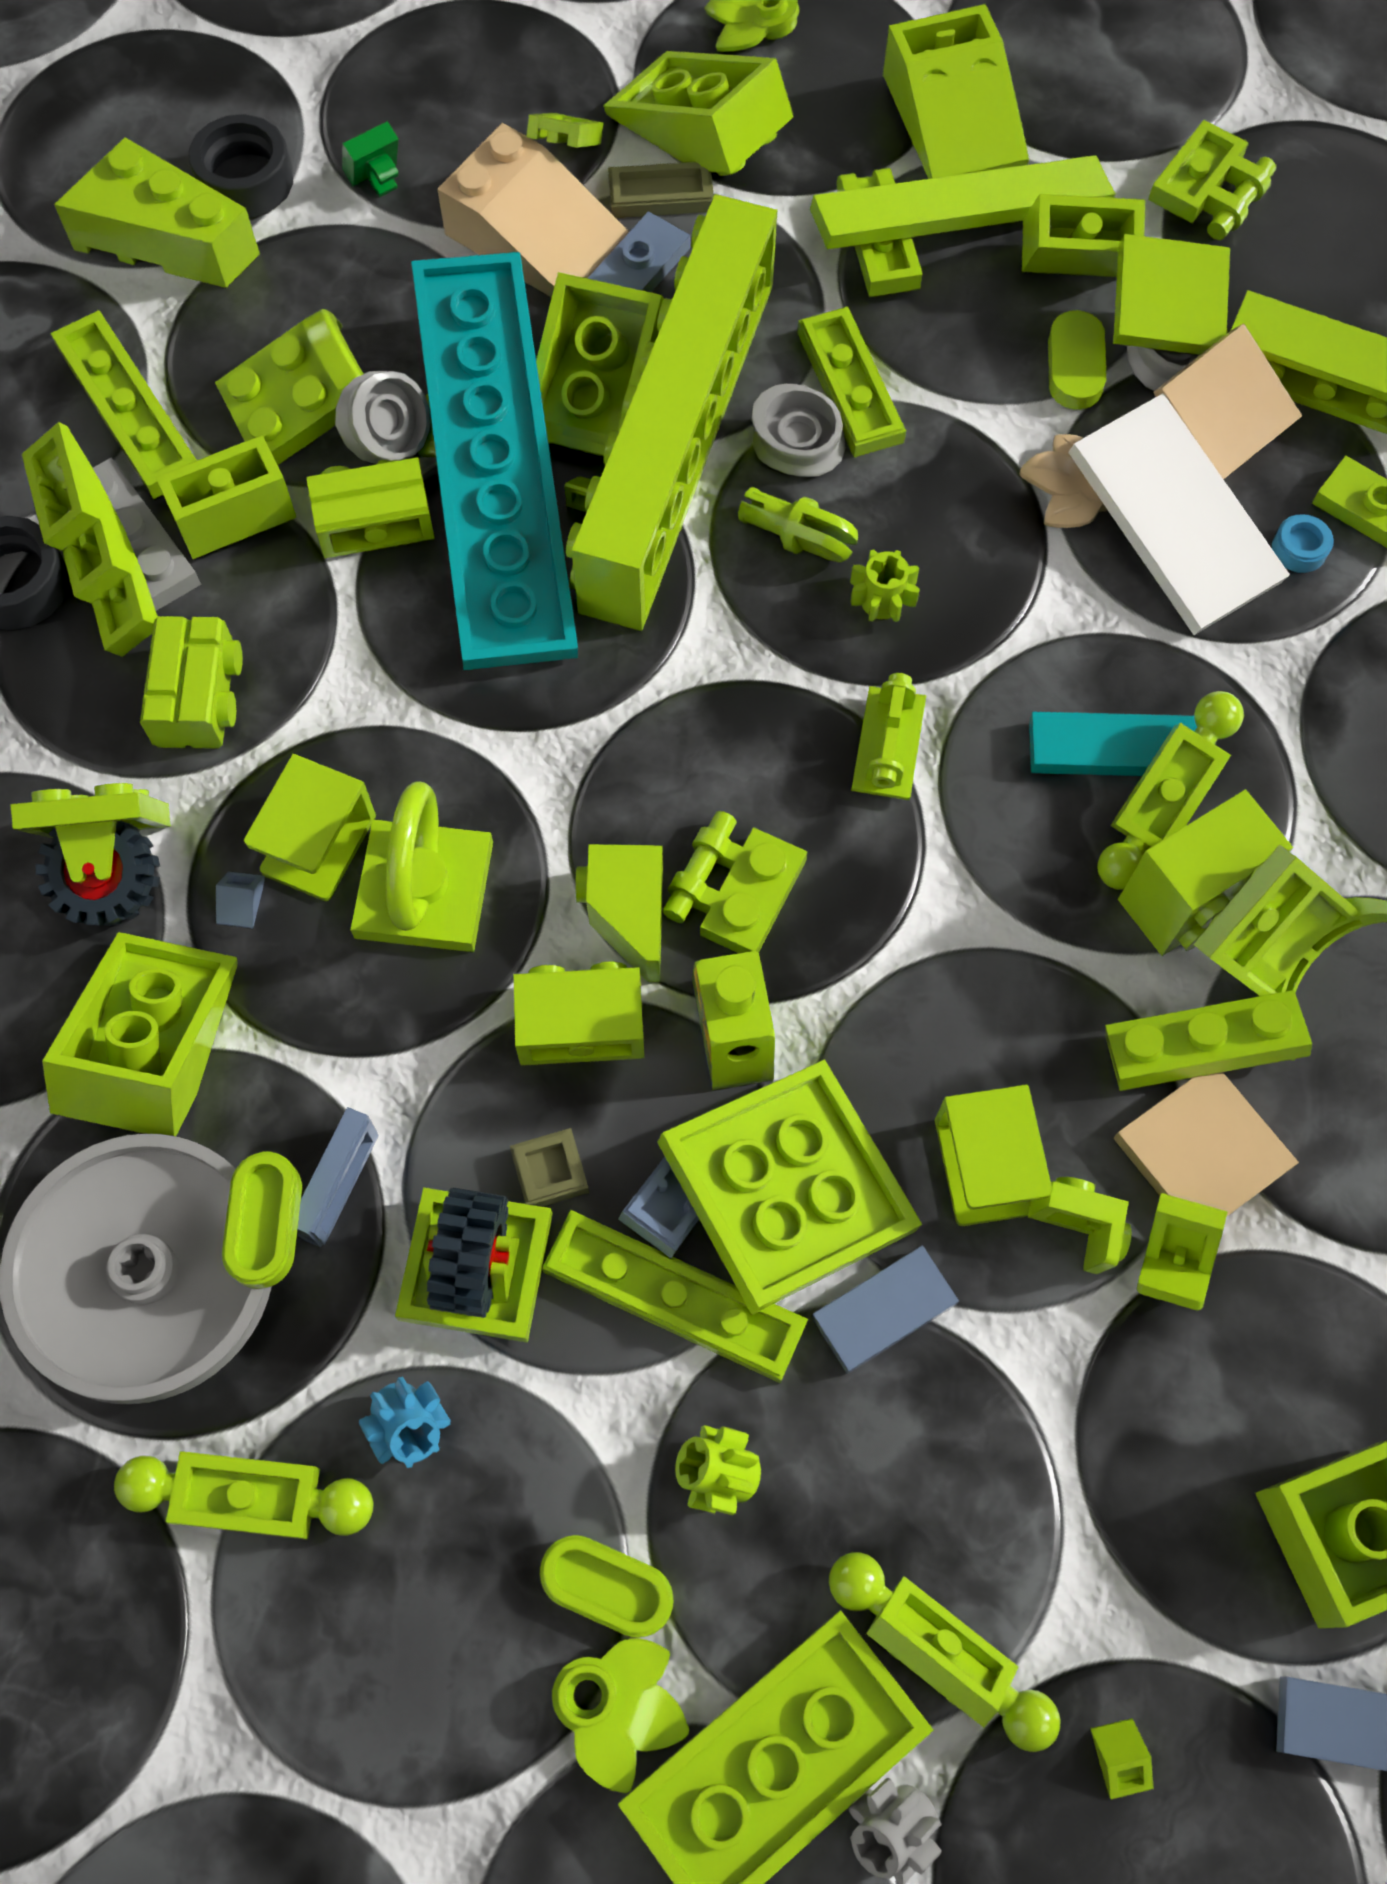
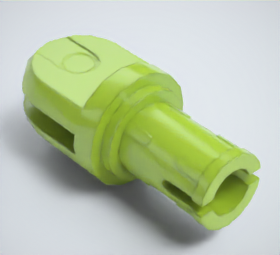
M754 487L749 488L745 493V498L752 500V502L748 504L741 501L738 511L739 521L780 535L785 550L795 554L804 550L834 562H844L852 555V551L845 544H857L858 530L847 520L819 509L817 501L804 496L792 504L763 493Z

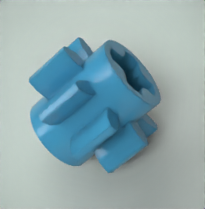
M398 1377L396 1383L385 1386L378 1393L372 1392L370 1394L372 1399L371 1415L360 1419L359 1425L370 1442L369 1445L378 1462L383 1464L394 1456L398 1461L405 1463L407 1468H410L413 1463L422 1461L433 1452L439 1451V1429L449 1426L451 1420L442 1405L439 1404L441 1399L431 1383L427 1381L416 1390L412 1385L406 1383L403 1377Z

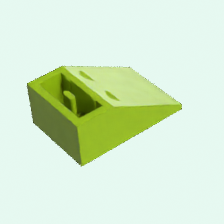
M986 4L889 25L883 76L928 179L1028 165L1029 155L1004 43Z

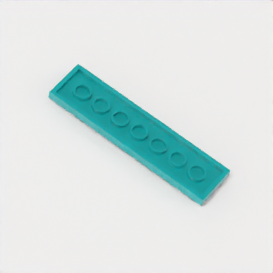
M520 252L411 261L463 670L578 658V643Z

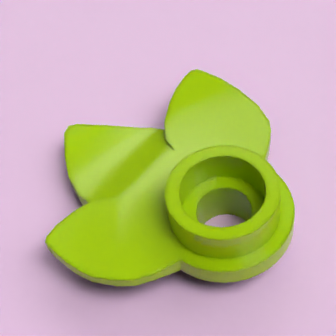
M710 0L705 6L706 14L725 24L716 42V50L718 52L744 50L756 46L764 38L779 39L788 35L797 24V16L799 14L798 1Z
M641 1638L627 1639L617 1643L601 1659L583 1657L573 1660L559 1672L553 1685V1707L559 1720L567 1728L574 1731L575 1754L578 1764L589 1777L601 1786L615 1792L628 1793L631 1791L636 1774L637 1750L647 1752L663 1749L683 1740L689 1733L685 1715L678 1702L667 1690L657 1685L668 1665L670 1651L652 1641ZM584 1680L596 1682L601 1689V1701L594 1709H583L575 1701V1689Z

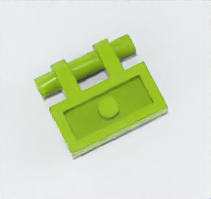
M1203 120L1153 183L1148 200L1191 223L1196 220L1202 210L1213 215V220L1207 227L1208 234L1215 240H1222L1229 231H1235L1240 227L1248 216V206L1251 202L1260 200L1271 184L1270 177L1276 171V165L1268 157H1261L1256 164L1246 160L1243 156L1249 142ZM1225 181L1235 185L1236 190L1233 194L1221 188Z
M716 811L709 826L701 827L694 839L692 846L695 852L685 870L676 872L669 885L668 891L671 896L662 912L672 921L683 923L691 907L707 914L700 926V936L737 953L751 951L759 953L806 862L808 851L754 827L742 847L731 842L729 839L737 823L736 819L727 812ZM715 862L731 869L720 891L705 884Z

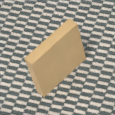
M1245 324L1232 329L1153 392L1156 397L1162 393L1165 395L1223 479L1302 417V414Z
M1223 1072L1193 1077L1113 1137L1159 1196L1161 1193L1225 1210L1228 1211L1227 1217L1299 1163Z

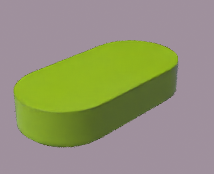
M1080 310L1067 311L1059 315L1052 324L1048 339L1049 390L1053 399L1066 408L1081 410L1095 405L1101 398L1106 383V349L1103 324L1094 315Z
M260 1152L247 1157L235 1169L230 1183L222 1245V1261L226 1271L236 1281L253 1289L268 1288L280 1282L288 1274L294 1261L302 1182L295 1167L285 1157L277 1153Z
M579 1535L561 1538L549 1547L542 1559L540 1579L544 1591L552 1601L617 1632L634 1638L648 1637L662 1629L671 1616L673 1609L672 1589L667 1578L658 1569L590 1538Z

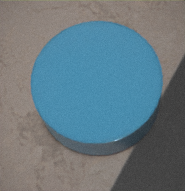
M1294 515L1284 520L1279 526L1272 540V550L1286 569L1298 573L1312 572L1323 565L1331 552L1334 542L1333 535L1329 527L1320 519L1311 515Z

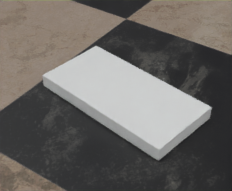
M1163 393L1074 443L1068 452L1193 635H1196L1279 585L1290 575Z

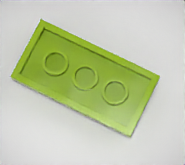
M840 1610L618 1803V1806L674 1884H764L934 1730Z

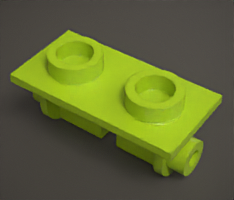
M891 674L888 681L884 682L881 688L869 686L851 791L910 801L927 695L916 694V688L912 685V678L906 674Z

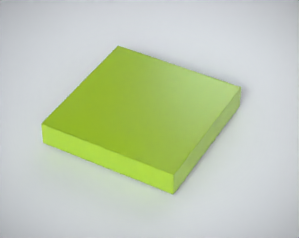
M1124 234L1118 244L1113 344L1201 355L1227 334L1230 248Z

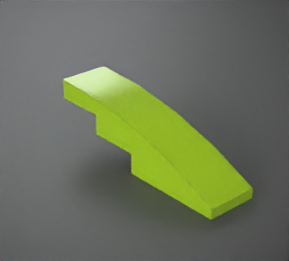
M58 422L22 453L43 541L45 544L63 551L74 597L93 605L104 650L123 657L153 633L154 619L157 618V613L142 569L109 497L68 426Z

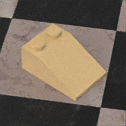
M503 122L437 189L446 236L479 255L520 252L524 282L551 298L558 272L588 278L629 233L543 145L531 138H527L524 134Z

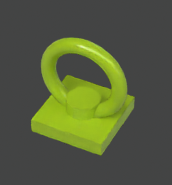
M421 781L409 784L399 798L393 822L372 820L350 929L354 939L474 952L493 847L491 833L439 827L438 806L433 789L427 783Z

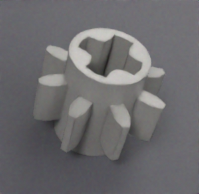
M885 1778L874 1790L868 1789L849 1809L852 1817L860 1823L850 1837L853 1851L861 1865L876 1877L888 1879L894 1876L899 1884H905L915 1872L922 1875L941 1853L938 1845L929 1838L941 1825L935 1808L928 1797L913 1786L899 1785L896 1787L890 1778Z

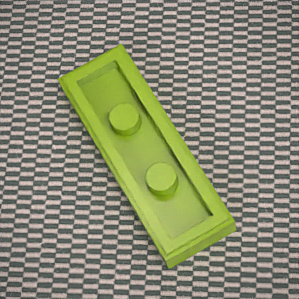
M848 306L798 320L797 334L825 395L833 400L840 412L844 437L853 457L903 444L905 442L906 429Z

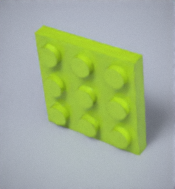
M825 1059L663 1132L657 1141L752 1315L909 1236L923 1225Z

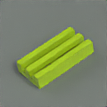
M557 113L530 114L526 137L532 139L547 138V142L552 143L567 142V146L576 148L601 145L604 123Z

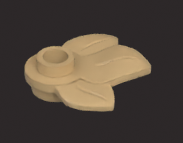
M1073 434L1055 435L1052 444L1053 451L1038 453L1021 467L1019 475L1023 479L1052 495L1044 517V524L1046 526L1055 528L1081 527L1090 524L1099 511H1107L1103 502L1068 453L1074 443L1083 439L1081 436Z

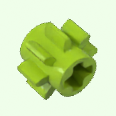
M874 549L870 550L866 567L862 565H853L850 583L854 587L852 588L851 605H862L864 611L869 615V621H874L876 618H892L895 622L899 621L903 604L909 607H916L920 591L915 585L919 567L908 566L899 550H896L894 553H877Z
M703 1425L700 1430V1437H692L683 1444L677 1456L675 1472L678 1484L682 1488L692 1491L688 1499V1506L690 1508L714 1514L718 1511L734 1515L736 1514L737 1503L746 1502L755 1494L761 1478V1466L758 1455L744 1450L749 1437L747 1433L724 1426L716 1429Z

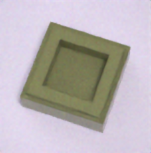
M571 1128L510 1146L525 1204L544 1207L589 1193Z

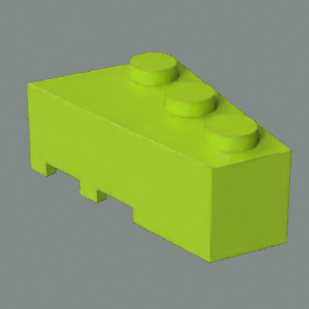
M126 137L54 204L73 250L89 254L91 249L94 248L117 255L119 262L135 265L138 259L162 265L164 272L227 288L260 255L246 208Z

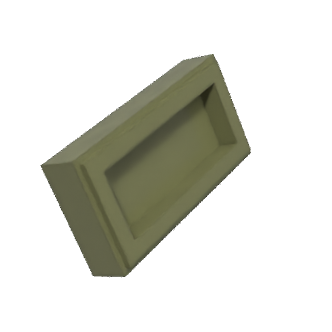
M696 162L608 167L611 212L615 218L641 217L648 211L654 215L708 212L714 197L711 172Z

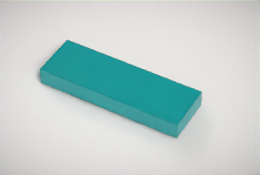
M1032 712L1029 719L1031 773L1142 776L1175 725L1182 723L1195 731L1197 726L1194 716Z

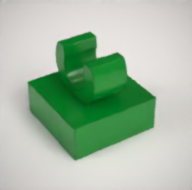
M388 121L342 144V170L352 186L369 179L379 197L398 187L393 178L399 175L395 166L397 164L399 139Z

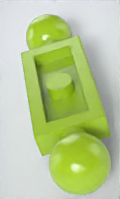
M1224 691L1211 692L1198 702L1194 712V720L1197 726L1195 731L1182 723L1173 727L1110 826L1127 837L1123 842L1108 846L1098 859V873L1107 886L1117 890H1124L1145 851L1187 825L1231 757L1229 753L1215 745L1218 739H1224L1236 733L1243 722L1244 711L1242 704L1231 693Z
M180 1451L176 1473H170L166 1465L156 1457L143 1455L134 1457L124 1463L117 1472L114 1481V1491L117 1500L130 1511L147 1512L157 1508L163 1501H170L166 1523L308 1540L312 1518H319L322 1525L331 1533L347 1536L362 1530L369 1522L373 1512L372 1495L363 1483L355 1479L344 1478L336 1480L324 1490L317 1489L320 1469L316 1466Z
M853 1552L843 1555L834 1563L829 1574V1587L832 1596L838 1604L848 1610L864 1611L869 1609L874 1613L876 1618L866 1634L885 1648L894 1658L905 1664L940 1692L951 1704L961 1709L983 1728L998 1712L1002 1716L1003 1728L1007 1737L1018 1748L1029 1752H1038L1054 1743L1060 1730L1058 1709L1048 1696L1039 1691L1023 1690L1018 1692L1011 1686L1019 1666L905 1576L902 1577L892 1591L885 1586L884 1574L880 1565L871 1556Z

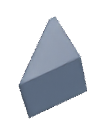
M228 871L216 884V924L253 929L265 876Z

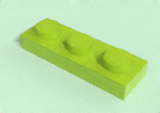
M1294 990L1105 1025L1106 1041L1120 1091L1308 1057L1311 1055L1312 1041Z

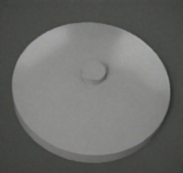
M135 1134L112 1138L94 1144L76 1153L52 1170L34 1188L15 1216L5 1241L0 1264V1300L4 1318L12 1338L26 1359L41 1374L55 1384L78 1395L113 1404H139L167 1399L201 1384L230 1362L254 1332L262 1317L271 1291V1287L253 1289L240 1284L226 1271L222 1261V1245L230 1183L236 1168L211 1149L196 1142L164 1134Z

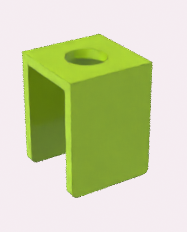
M293 753L245 836L244 842L249 849L266 855L260 866L263 876L322 901H329L367 834L376 814L363 781Z
M1029 1085L944 1098L935 1118V1125L956 1223L959 1226H968L1027 1217L1030 1202L1046 1199L1053 1191Z

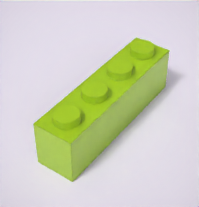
M1247 290L1232 329L1245 324L1293 402L1387 434V337Z

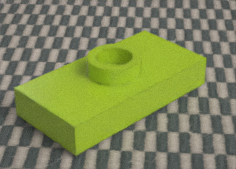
M1345 456L1320 488L1312 504L1387 548V479L1350 457Z

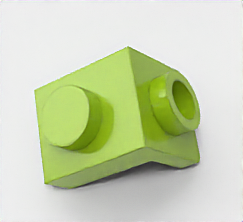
M1058 1177L1056 1181L1051 1182L1053 1191L1048 1198L1030 1202L1028 1218L1089 1234L1083 1266L1084 1271L1099 1274L1116 1267L1118 1262L1125 1258L1132 1236L1131 1225L1125 1222L1128 1201L1094 1192L1095 1185L1089 1181L1073 1177Z
M1161 1193L1136 1287L1137 1292L1193 1310H1201L1228 1211Z

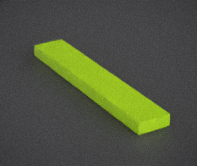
M1094 155L813 195L810 211L828 250L1023 221L1040 193L1114 198L1116 193L1097 156Z

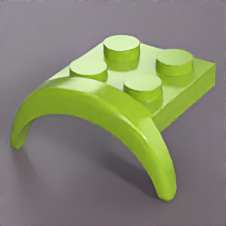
M321 309L310 315L215 382L244 441L263 435L277 465L335 426L336 405L343 389L354 378L363 375L361 368L341 334L342 324L326 309Z
M1279 844L1266 861L1254 870L1250 879L1229 904L1211 920L1208 928L1193 945L1259 996L1294 990L1296 993L1297 987L1308 968L1332 943L1361 927L1387 922V900L1363 897L1343 898L1299 858Z

